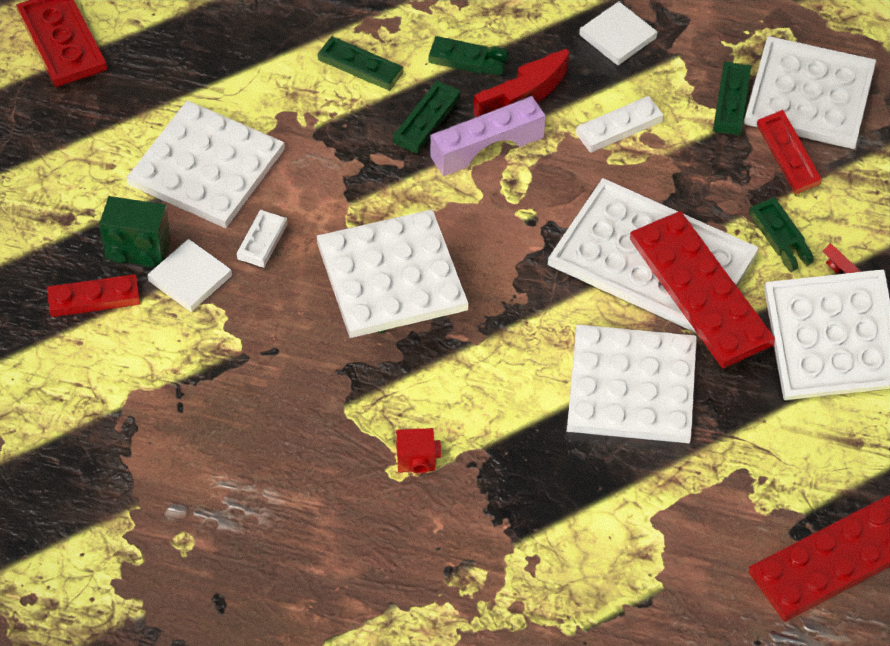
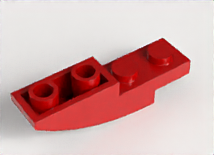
M564 49L557 53H551L537 61L526 63L518 68L516 79L508 80L501 85L483 90L474 95L473 114L475 117L482 116L531 96L536 103L540 102L555 89L568 71L569 51Z

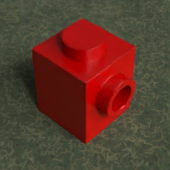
M434 428L396 430L398 473L413 472L422 474L427 471H435V459L441 458L440 440H434Z

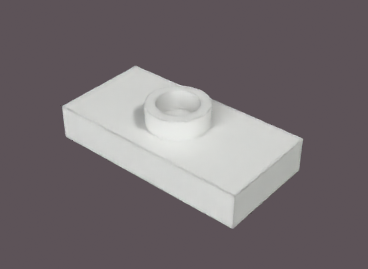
M260 210L237 252V259L264 268L288 225L287 218Z

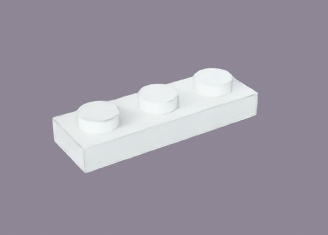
M647 96L577 126L576 134L589 152L592 153L663 122V114L652 99Z

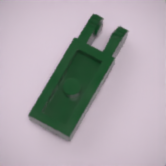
M435 36L428 55V63L479 74L486 73L499 76L505 70L503 62H506L509 54L505 48H499L498 46L489 48L488 46Z
M775 197L750 207V217L777 255L781 256L782 263L790 272L798 269L797 259L792 253L794 249H796L798 257L804 265L807 266L814 262V256L805 243V238Z

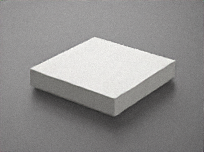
M617 2L581 27L579 35L616 65H620L657 38V31L623 4Z
M188 239L147 276L149 282L192 312L232 276V271Z

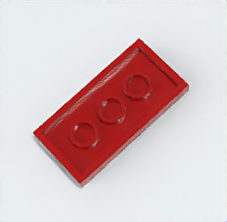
M28 0L16 4L17 12L54 87L107 70L106 61L74 0Z

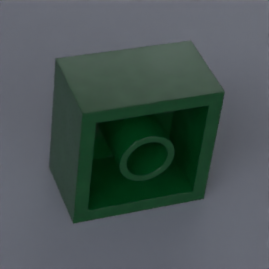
M108 196L99 223L105 259L117 263L126 262L139 264L144 267H157L165 260L171 242L166 204Z

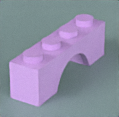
M531 96L432 134L430 157L444 177L469 167L473 158L492 143L510 140L515 142L518 147L544 138L545 114Z

